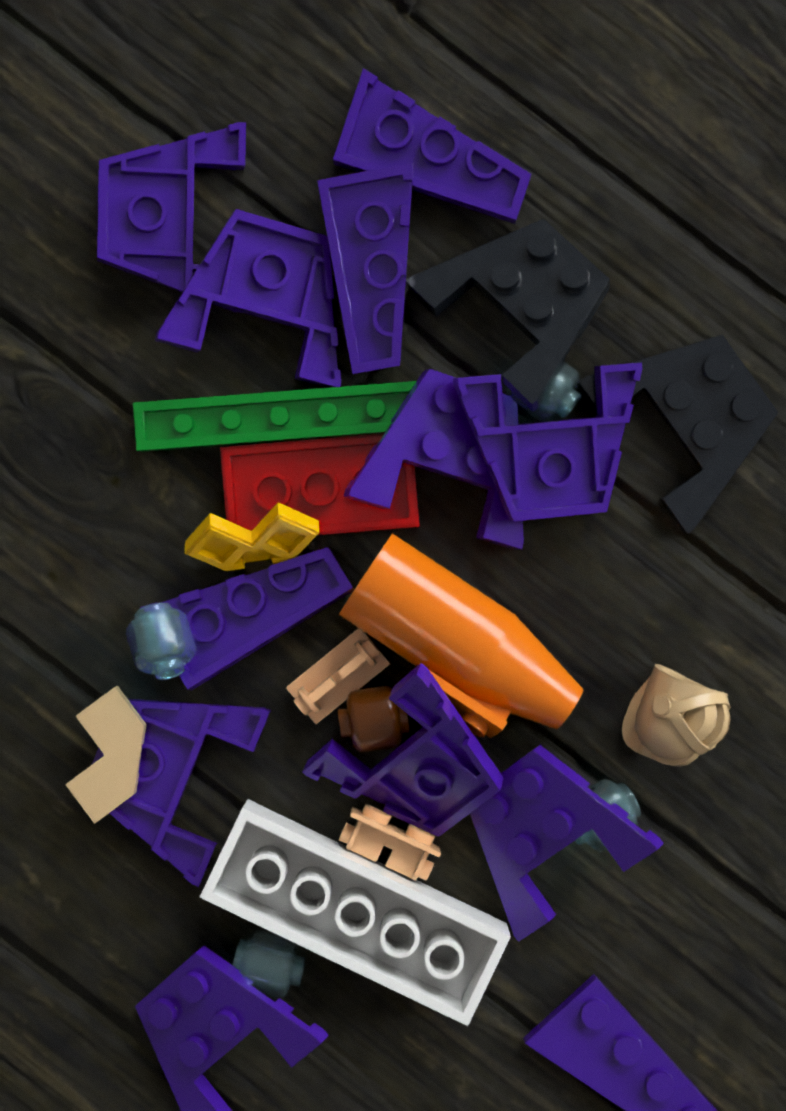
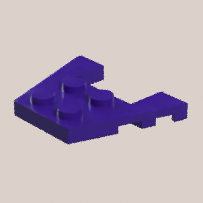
M237 122L217 131L209 133L204 131L189 135L184 140L161 146L156 144L99 160L97 260L176 291L183 292L199 267V264H193L194 168L244 170L246 123ZM224 308V309L230 310V311H232V312H238V311H235V310H231V309H228V308Z
M235 209L156 333L155 341L199 352L211 304L303 329L305 335L295 379L326 388L340 387L341 370H338L336 347L338 346V336L333 320L332 299H334L328 237Z
M642 363L594 366L596 417L504 425L501 374L453 378L454 388L508 520L515 522L607 512L622 454L619 448L625 424L630 422L634 406L631 404L636 381H640Z
M433 369L423 371L391 419V425L379 443L374 445L366 457L364 466L345 489L343 497L381 509H390L402 462L487 489L488 494L476 538L513 550H522L524 543L523 521L513 522L507 518L454 388L453 378L456 377ZM502 393L504 425L518 424L517 398Z
M420 663L393 687L389 696L393 703L423 726L420 730L372 769L332 739L307 760L302 773L315 781L319 780L320 775L342 785L340 792L356 799L362 794L385 805L383 812L439 837L497 794L501 789L504 777L429 669Z
M128 699L147 724L138 772L137 792L109 814L128 830L132 829L152 847L151 850L164 861L167 859L184 874L183 877L199 887L217 843L176 827L171 822L205 738L209 734L254 752L271 710L265 707ZM98 748L92 764L104 756L100 748Z
M541 745L502 772L501 775L504 779L500 791L470 813L513 935L518 942L556 916L554 910L527 873L592 829L623 872L657 851L664 844L660 837L651 830L646 833L627 818L629 813L616 803L610 805L589 789L590 783Z
M206 946L195 952L143 998L135 1008L180 1110L232 1111L203 1073L252 1031L259 1028L291 1068L318 1047L327 1038L328 1034L316 1023H313L310 1027L291 1014L294 1008L280 998L274 1002L252 986L254 983L253 979Z

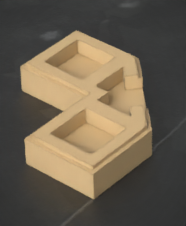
M119 686L112 688L76 715L104 756L65 785L94 824L137 792L138 772L147 724Z

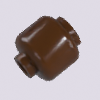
M380 686L351 691L347 697V708L338 709L341 737H351L353 746L357 751L369 752L398 747L402 741V734L409 733L407 713L389 699L392 687Z

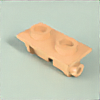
M358 628L289 684L286 689L295 698L293 701L304 715L308 714L313 722L318 724L346 701L351 691L362 688L390 663L366 633Z
M365 804L363 810L352 807L350 817L357 819L355 826L346 822L338 839L346 843L345 849L377 862L383 847L386 846L392 849L385 867L403 874L414 881L418 877L423 880L428 879L434 866L433 862L427 860L429 853L437 857L441 855L439 846L433 844L435 839L433 834L409 824L406 831L389 823L391 815L371 805Z

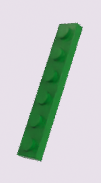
M417 381L133 403L136 451H162L385 433L392 423L391 419Z

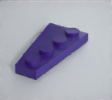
M363 68L338 142L333 164L359 173L414 162L413 191L515 224L531 173L480 141L475 142L456 130L455 125L442 117L437 118L415 104V100L399 90L396 92L380 82L377 76Z
M414 162L317 180L352 374L400 366Z
M327 547L271 565L269 568L258 572L239 575L225 580L226 582L205 589L180 594L179 597L161 603L155 602L140 607L187 690L192 691L350 594L355 589L333 553ZM176 644H180L183 648L180 652L176 651Z
M594 974L523 1037L526 1045L625 1111H718Z

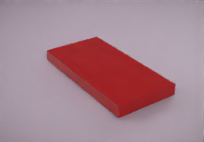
M385 433L220 447L226 520L252 531L279 502L319 520L318 535L420 527L415 467L402 462L390 509H381L343 496L351 480L356 478L364 466L366 457L374 445L379 443Z

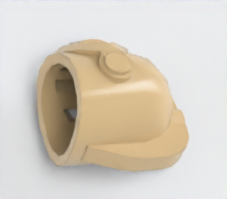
M655 664L651 676L635 693L629 704L622 725L623 739L633 751L662 764L675 767L689 765L698 758L699 754L703 755L715 748L716 744L723 740L728 732L731 720L728 694L710 689L670 668Z

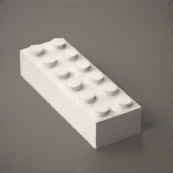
M248 799L240 811L200 898L468 1026L511 937L507 923L418 880L414 881L403 874L385 867L384 864L378 861L374 862L351 850L349 851L345 849V845Z

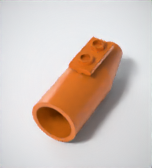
M393 533L339 613L341 617L415 666H418L420 663L424 664L472 733L478 737L487 735L492 738L506 726V720L510 713L553 729H558L569 717L583 692V688L514 613Z

